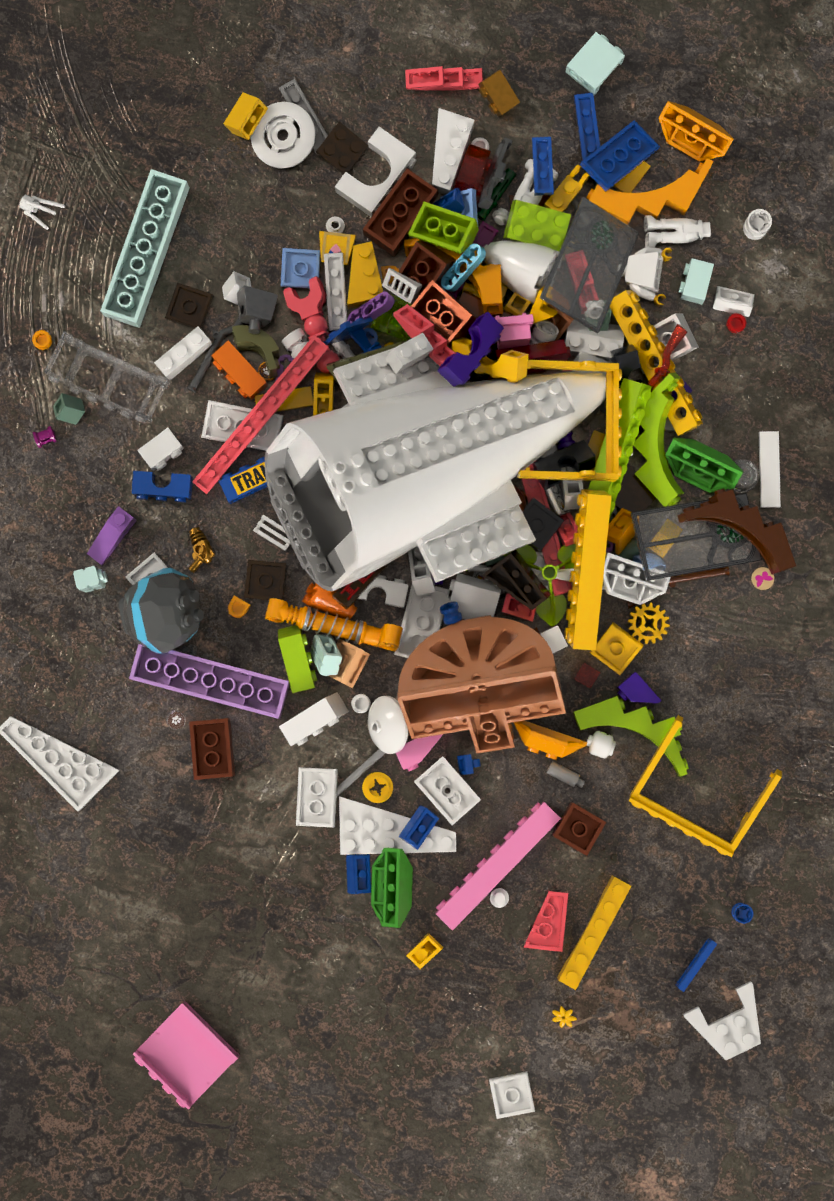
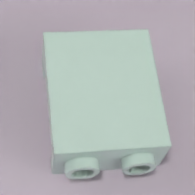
M595 32L568 63L566 73L595 95L607 77L619 64H622L625 55L619 47H614L610 44L606 36Z

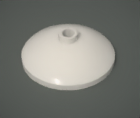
M381 696L372 703L369 709L368 730L374 744L387 754L397 753L402 750L407 741L408 727L399 702L391 696Z

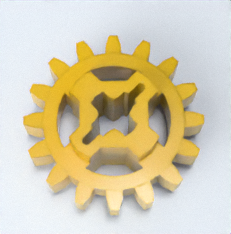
M649 603L648 607L642 604L641 609L636 606L634 608L636 613L631 612L629 614L633 618L627 620L628 623L632 624L628 630L634 631L631 636L637 635L639 642L644 639V644H648L649 640H651L652 644L656 643L655 638L662 640L661 634H667L664 628L670 627L669 624L665 623L669 617L663 616L666 611L662 610L660 612V605L653 608L652 603ZM644 611H652L655 614L653 616L647 615ZM637 617L640 620L639 627H636ZM645 619H646L647 621H648V620H652V623H651L652 628L649 627V626H648V627H645V626H644V624L646 623ZM659 619L661 621L660 630L657 628V621ZM644 631L650 632L653 636H644L641 633Z

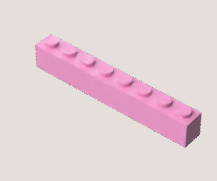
M537 802L531 808L533 813L528 818L524 816L517 823L519 827L514 832L510 830L504 836L505 841L501 846L497 844L490 851L492 855L487 860L483 858L476 865L478 869L474 873L469 872L463 879L465 883L460 888L456 886L449 893L451 897L447 901L443 899L437 905L436 909L438 911L436 915L452 931L561 819L545 802L541 804Z

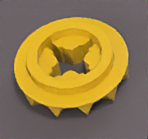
M374 772L365 778L362 790L369 801L382 803L391 796L393 783L388 775L382 772ZM374 779H376L379 784H386V786H384L381 789V796H379V793L376 790L370 791V789L375 786Z

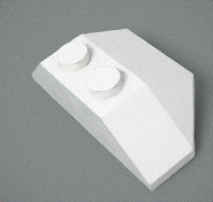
M606 552L603 582L608 595L642 605L666 593L671 577L647 581L643 564ZM655 568L649 570L650 576L666 573Z

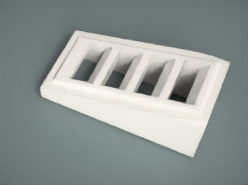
M388 268L382 284L383 287L410 304H413L418 298L422 288V284L391 268ZM391 275L394 276L392 285L389 284ZM397 280H400L398 287H395ZM403 283H404V284H406V285H405L404 290L402 291L401 288H402ZM409 287L411 288L410 294L407 293Z

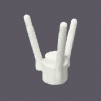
M25 194L20 201L19 207L25 210V215L31 217L40 226L48 230L49 227L32 212L35 213L38 209L56 215L55 211L39 203L65 208V205Z

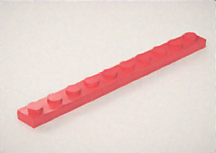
M314 335L192 481L204 493L208 494L329 349L317 336Z

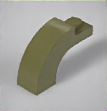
M248 325L232 326V334L237 350L257 352L265 361L270 379L278 377L277 370L280 369L278 362L279 348L273 338L261 329L259 334L249 333Z

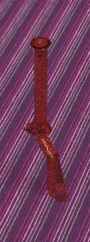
M678 323L663 351L661 367L655 369L654 376L646 384L652 386V389L663 376L666 377L670 373L668 370L670 367V354L688 333Z

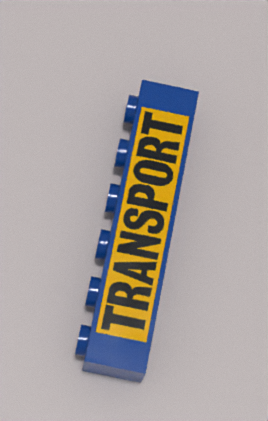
M265 457L258 459L257 463L252 466L248 464L239 468V472L235 474L231 472L222 476V480L219 483L230 504L268 487L265 475Z

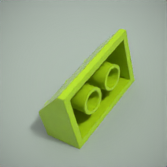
M424 201L408 235L461 254L473 243L479 228L474 218Z

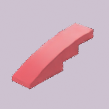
M440 66L405 70L407 90L479 89L478 84L483 81L482 68L463 70L462 67L444 69Z
M408 304L393 313V316L411 338L424 333L434 348L428 356L439 366L442 365L448 356L455 353L447 347V340L434 331V324Z

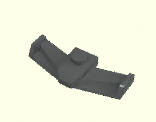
M506 137L497 146L485 177L478 204L479 208H490L493 204L491 199L493 188L499 182L502 183L505 178L506 172H504L506 164L502 162L505 151L510 148L513 142Z

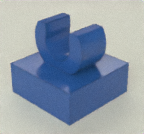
M471 754L457 756L460 775L473 774V767H480V759L472 760Z

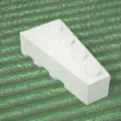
M440 108L438 109L432 186L438 190V193L446 195L453 189L474 128V119Z

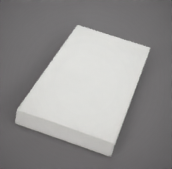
M208 400L201 438L225 442L252 409ZM274 413L247 447L266 451L279 435L284 415Z
M412 583L401 625L403 628L399 648L395 651L394 655L408 658L420 643L440 630L444 615L441 614L439 609L446 603L450 592L449 589L435 586L436 592L417 596Z

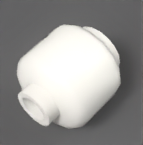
M596 731L593 736L589 735L587 739L590 754L601 758H607L609 755L612 756L616 745L612 735Z

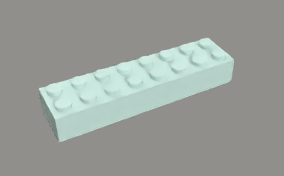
M152 169L150 170L100 310L105 317L140 328L190 188L187 181Z

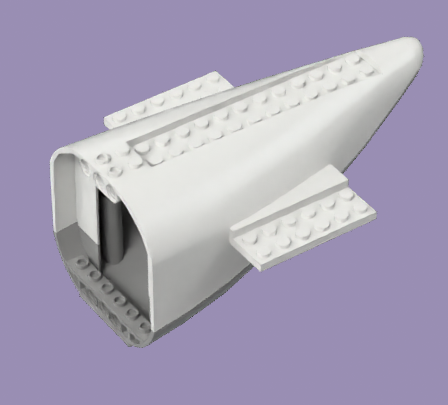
M392 349L335 368L333 373L350 406L287 423L265 453V475L271 504L302 568L321 588L327 591H335L369 575L418 546L437 583L533 543L536 539L519 506L522 502L511 480L517 476L520 470H525V468L538 460L606 399V373L602 371H566L527 375V377L516 383L508 382L505 378L469 382L453 387L437 371L440 366L429 356L395 374L385 359Z

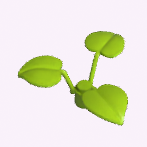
M576 544L567 547L564 545L559 549L557 557L562 563L557 566L549 564L539 567L533 565L537 561V554L529 545L516 549L531 569L534 568L542 571L543 578L549 582V592L551 595L536 607V612L551 627L561 621L567 609V601L563 594L554 597L552 580L556 578L557 570L565 566V569L574 568L571 557L572 552H575Z

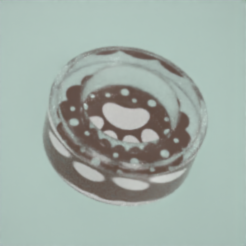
M172 711L167 715L166 723L169 728L180 730L186 724V717L180 711Z

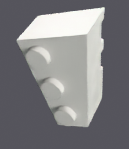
M338 692L280 725L279 728L290 746L295 744L300 746L308 741V736L313 734L315 737L324 731L323 727L327 725L331 727L338 723V718L348 713L349 710Z

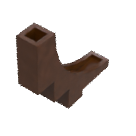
M725 488L714 492L715 495L708 498L709 501L701 503L699 508L695 509L694 506L683 509L684 513L677 516L679 523L711 521L736 530L758 549L766 561L771 574L796 566L782 523L774 525V522L763 524L757 506L750 508L749 505L739 508L733 489L726 491Z

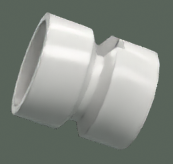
M764 209L753 210L743 225L744 234L752 240L763 238L772 225L771 215Z
M546 320L537 322L533 328L529 345L555 341L559 333L558 328Z
M301 328L294 330L282 340V344L287 351H292L291 356L293 359L309 342Z

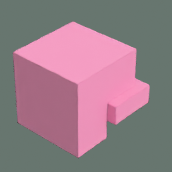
M522 313V315L508 317L495 316V319L504 327L500 333L501 338L497 341L498 350L529 345L531 340L530 327H532L534 322L533 314L526 315V313Z

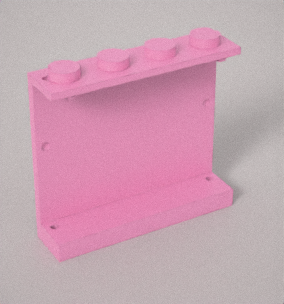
M186 1001L133 1053L137 1064L142 1067L145 1066L149 1070L148 1074L154 1080L158 1079L163 1084L162 1088L168 1094L172 1093L177 1098L176 1102L182 1108L186 1107L188 1110L240 1056Z

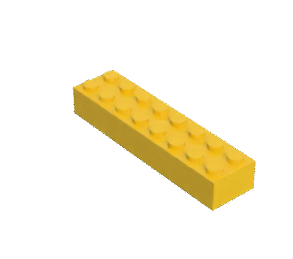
M581 489V494H578L577 505L580 507L579 513H576L575 524L578 525L577 533L575 532L573 537V543L576 544L575 552H572L571 561L574 563V571H570L572 589L568 591L570 609L566 610L568 628L565 627L564 639H567L566 641L572 649L596 650L611 495L601 490Z

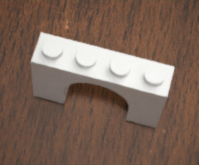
M378 127L368 140V147L387 160L391 167L389 177L379 185L369 186L345 172L335 186L337 194L370 217L373 216L405 170L408 168L412 169L417 161L414 150L381 127Z

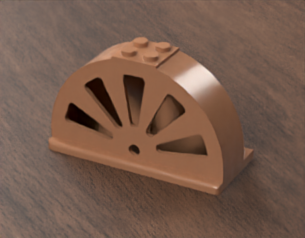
M489 615L461 620L438 630L415 648L406 660L399 678L398 702L411 739L469 730L477 754L514 748L512 722L566 714L561 684L551 648L545 639L534 629L511 619L491 617Z

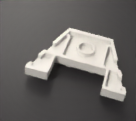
M751 981L735 988L743 1008L707 1024L699 1007L683 1013L688 1022L725 1060L761 1044L754 988Z

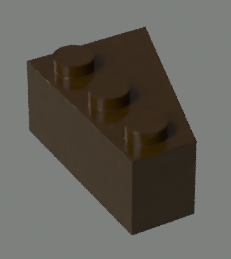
M517 550L512 551L482 575V577L489 579L498 588L505 590L531 610L551 595Z

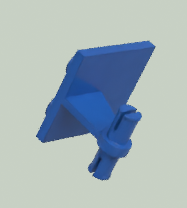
M361 317L352 323L346 321L340 325L339 330L331 332L329 338L324 341L326 345L353 338L363 349V353L382 347L378 341L371 345L363 330L373 321L372 317L367 319Z

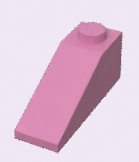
M443 734L417 738L407 742L402 750L396 753L403 770L408 769L409 772L418 768V763L425 758Z

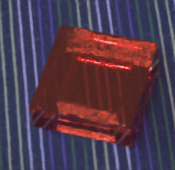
M583 663L574 680L591 689L600 672Z

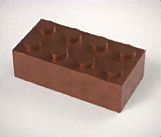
M406 169L363 228V235L392 256H395L404 244V240H407L409 237L408 233L423 202L433 204L438 197V190L409 169Z

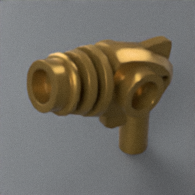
M199 527L189 531L194 550L192 557L195 560L189 567V570L193 573L196 572L203 562L209 564L215 556L207 537Z

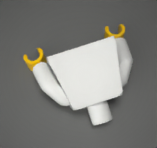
M645 247L628 257V263L625 265L621 276L625 277V282L629 285L630 290L636 292L639 297L654 301L656 306H662L664 304L658 302V297L665 299L666 296L664 294L655 295V293L659 291L663 261L667 262L672 258L671 256H666L665 253H671L672 250L671 248H665L662 251L660 248Z

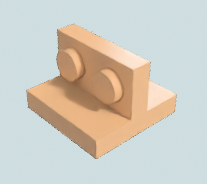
M339 638L336 645L342 655V660L339 665L338 674L330 675V677L353 688L370 654Z

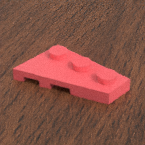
M548 891L523 946L524 948L563 951L568 893Z

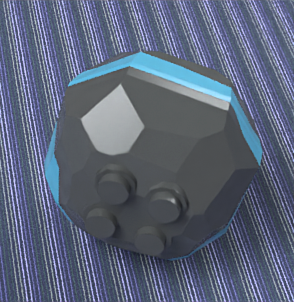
M163 568L141 578L127 590L124 597L119 601V611L125 633L138 644L160 654L167 653L190 640L198 631L200 620L204 617L199 592L196 590L192 579L173 568Z

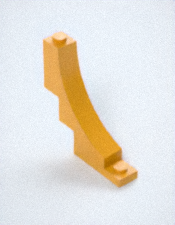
M707 158L704 163L700 162L695 172L688 170L676 181L653 191L625 193L609 189L605 192L597 184L595 190L591 188L586 199L589 200V204L626 227L635 211L643 215H651L657 219L664 205L685 215L714 161Z

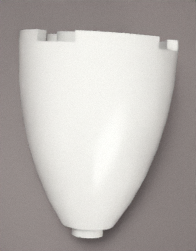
M515 240L496 241L485 245L486 256L484 261L487 265L500 264L502 283L513 293L516 292L534 304L539 289L546 284L559 252L534 243ZM560 259V261H559L558 266H557L556 269H559L560 264H561V259ZM551 280L549 287L552 286L554 281Z

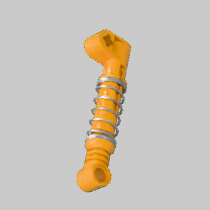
M269 599L265 619L269 621L283 623L286 620V623L291 622V625L295 623V626L304 631H308L312 627L311 630H314L316 634L322 632L325 633L326 637L333 635L336 639L339 637L345 638L346 642L352 640L354 644L358 645L364 643L394 652L399 648L403 628L400 626L384 624L382 628L367 625L364 621H358V619L355 622L348 620V617L346 619L340 618L338 614L336 616L329 615L328 611L325 614L318 612L319 610L316 609L314 614L309 606L298 609V606L293 608V605H290L289 607L288 603L284 600Z

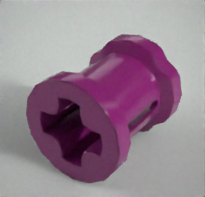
M51 426L38 433L36 431L33 432L38 448L52 441L54 443L57 442L56 435Z

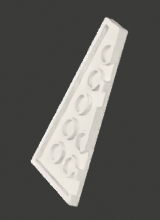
M12 716L0 726V734L78 812L120 771Z
M339 796L340 855L381 854L384 848L403 849L404 853L456 852V832L434 826L417 850L399 838L400 833L411 818Z

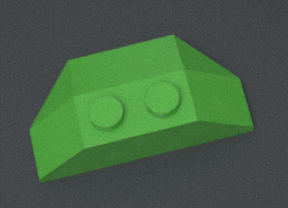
M673 438L665 453L676 477L709 493L723 488L725 490L734 489L743 474V470L729 456L694 439Z
M384 848L372 865L371 906L383 927L400 928L412 907L413 867L403 849Z

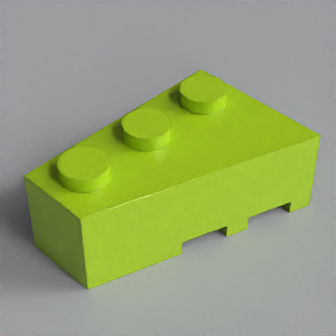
M295 625L278 629V641L292 693L315 688V681L318 680L315 670H311L310 663H313L311 653L307 652L306 645H308L306 634H303L302 630Z

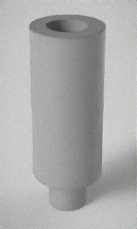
M554 761L551 762L546 772L572 787L577 785L582 788L585 783L584 780L579 778V774Z

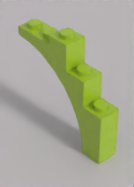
M618 696L573 712L579 730L594 726L622 727L641 734L658 747L675 721V717H670L652 724L651 720H654L651 709L647 710L646 706L624 714L623 710L626 708L622 698L618 699ZM682 727L677 730L674 737L681 735ZM673 737L664 754L672 763L677 776L681 777L688 774L686 770L689 767L686 759H682L680 751H682L680 742L678 740L675 741Z

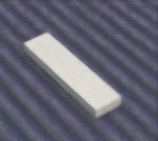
M343 253L324 254L328 323L329 331L339 330L340 325L347 321Z
M779 431L759 432L760 508L781 507Z

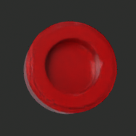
M739 313L732 314L728 318L726 326L730 332L740 333L746 327V319Z

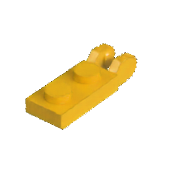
M576 165L544 206L564 212L581 191L590 175L586 172L579 182L575 181L573 178L581 169L580 165Z

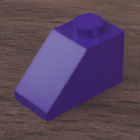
M633 672L617 687L619 690L617 694L623 701L628 700L629 702L652 704L661 702V699L636 672Z

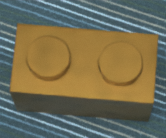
M501 70L496 71L478 84L480 94L483 98H487L490 103L489 108L494 115L501 116L520 103Z

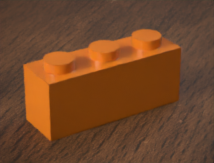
M229 340L211 355L214 359L213 365L219 371L221 369L227 374L225 378L232 385L235 383L239 387L237 391L244 399L248 397L250 400H253L256 395L268 386L267 382Z

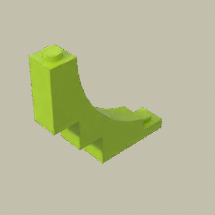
M669 373L651 392L645 407V415L640 423L645 431L634 442L636 449L647 460L635 475L664 507L677 505L681 501L680 496L684 494L669 469L664 449L666 419L674 401L669 392L678 386L677 382L681 379L677 373Z

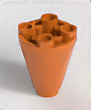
M311 583L305 591L307 594L302 599V602L307 606L323 612L328 611L329 614L334 616L338 614L340 618L345 619L348 617V620L353 617L357 610L354 603L348 609H345L332 598L337 590L327 591L316 583Z

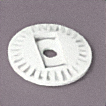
M277 102L267 106V111L251 135L254 152L264 163L271 167L284 169L300 164L308 157L315 143V126L310 115L302 107L290 102ZM294 122H297L298 125H299V128H300V138H297V137H298V132H297V128H296L295 125L293 124ZM283 129L287 130L288 138L284 141L279 140L278 132ZM265 133H267L268 141L272 145L271 149L267 145Z

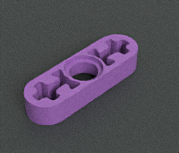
M381 292L352 311L347 321L352 323L361 317L363 319L372 317L374 320L390 310L394 305L395 299L389 293Z

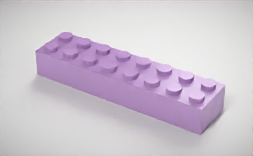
M138 644L129 679L277 719H281L290 685L289 681L173 650L167 653H156Z

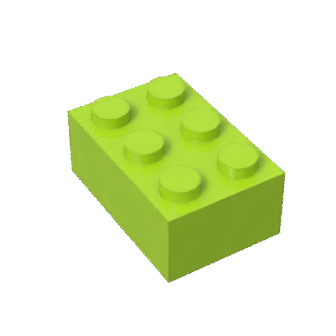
M513 200L503 238L534 243L559 252L567 233L571 214L520 200Z

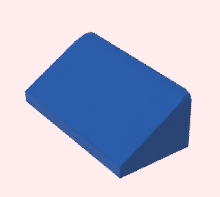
M458 187L433 203V205L457 213L465 208Z
M419 806L400 833L399 838L418 850L439 820V817L428 808Z
M370 854L346 855L348 894L371 893Z

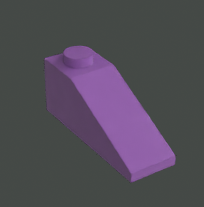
M118 506L106 521L87 554L103 565L137 520Z

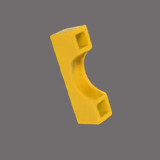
M462 337L452 341V350L455 353L458 352L463 355L470 353L472 339ZM511 350L501 354L498 361L491 360L485 356L479 361L481 364L474 372L478 374L487 373L493 378L502 377L507 379L508 382L516 383L527 377L529 354Z

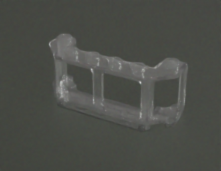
M63 331L44 371L48 376V380L67 386L69 388L68 391L78 396L82 393L86 395L87 400L93 403L99 401L104 404V408L110 411H114V409L121 411L120 415L128 419L134 417L135 420L143 424L145 422H152L151 417L164 390L168 389L171 383L166 377L157 376L154 373L138 368L90 346L82 340L74 338L72 334ZM64 342L77 349V355L65 378L51 372V368ZM87 355L114 368L101 396L73 384V380L84 357ZM122 372H126L150 384L138 411H131L109 400ZM160 387L148 414L144 415L143 413L155 388Z

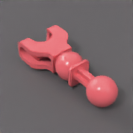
M315 276L309 280L310 292L307 297L300 299L296 290L291 287L285 288L283 293L288 308L299 313L301 319L305 321L304 330L310 336L308 337L309 340L315 335L324 342L330 332H327V321L322 316L324 315L322 308L326 302L327 294L322 281ZM328 349L316 363V366L322 373L330 374L326 367L327 364L339 361L340 358L335 351Z

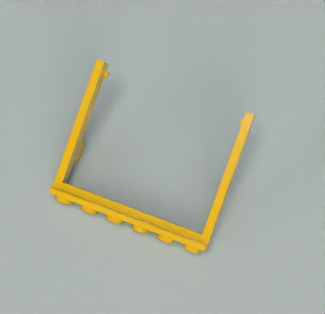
M528 360L527 369L606 372V473H596L593 470H583L580 472L530 471V468H525V470L518 472L517 478L617 481L622 473L621 465H619V458L622 454V448L619 446V438L622 435V429L619 427V419L622 416V409L619 408V400L622 397V390L619 388L622 370L619 369V363Z
M678 715L633 788L629 802L636 808L648 811L651 816L659 817L669 826L679 828L687 836L699 839L702 844L710 845L717 849L720 854L732 857L739 843L782 778V771L776 769L775 773H770L769 777L771 779L750 812H746L743 816L740 828L731 842H727L640 794L677 730L683 725V717Z

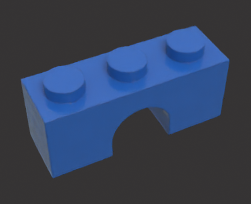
M133 471L132 494L137 496L136 499L140 500L156 497L155 500L167 501V498L175 499V502L185 503L186 500H191L193 477L189 474L171 473L169 485L159 488L155 485V474L153 472Z

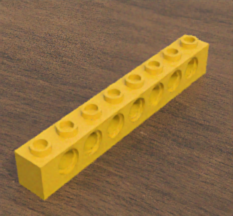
M625 290L611 299L609 307L629 345L632 344L637 349L640 365L654 390L663 381L664 374L676 373L674 370L675 364L665 353L667 351L666 347L657 338V330L649 323L648 313L640 306V299L637 293L632 290ZM629 307H631L633 310L631 316L627 314V310ZM638 323L642 327L640 333L636 331V326ZM647 340L651 344L649 350L645 348V342ZM655 357L659 359V365L657 367L654 365ZM682 378L677 382L678 386L674 389L677 393V399L673 401L668 413V418L678 436L685 435L703 424L701 420L702 415L698 409H695L693 398L690 393L686 392ZM682 407L686 409L685 417L680 413Z

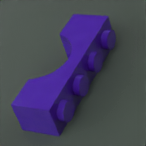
M489 312L482 314L468 329L472 339L470 353L463 355L456 352L448 356L437 371L453 387L459 384L464 385L471 377L469 374L480 366L481 363L479 361L481 358H484L491 351L490 346L501 338L500 333L504 327Z

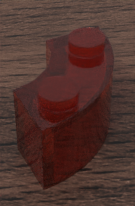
M472 144L469 145L454 189L458 187L460 191L473 188L476 190V195L480 196L483 188L481 181L485 170L489 171L492 159H489L491 151Z

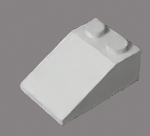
M675 313L653 325L658 333L656 335L657 338L665 345L667 350L665 353L672 361L699 348L683 313ZM647 340L645 342V348L649 350L651 344ZM655 357L654 359V365L656 367L659 365V359L657 357Z

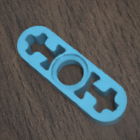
M471 244L441 279L442 287L450 292L458 290L485 259V249L478 244ZM463 263H466L467 269L465 272L461 273L460 266Z

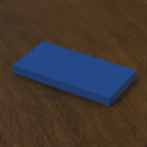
M634 120L585 158L580 166L606 192L654 154L660 146Z

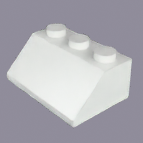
M575 319L567 328L565 345L566 347L569 346L571 356H577L580 351L607 361H609V358H612L610 351L623 347L624 333L619 325L609 324L608 331H598L596 333L589 331L588 327Z

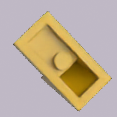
M544 286L539 289L530 314H533V324L551 318L558 313L557 310L547 306L549 303L540 299ZM548 287L545 297L549 300L552 298V295H550L551 287Z
M427 933L406 956L421 969L443 949V946Z

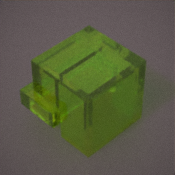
M392 295L395 299L393 307L374 319L370 327L386 335L408 341L410 336L393 316V313L407 304L409 306L412 304Z

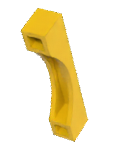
M613 875L611 876L587 927L557 977L558 981L574 990L577 989L625 900L631 885Z

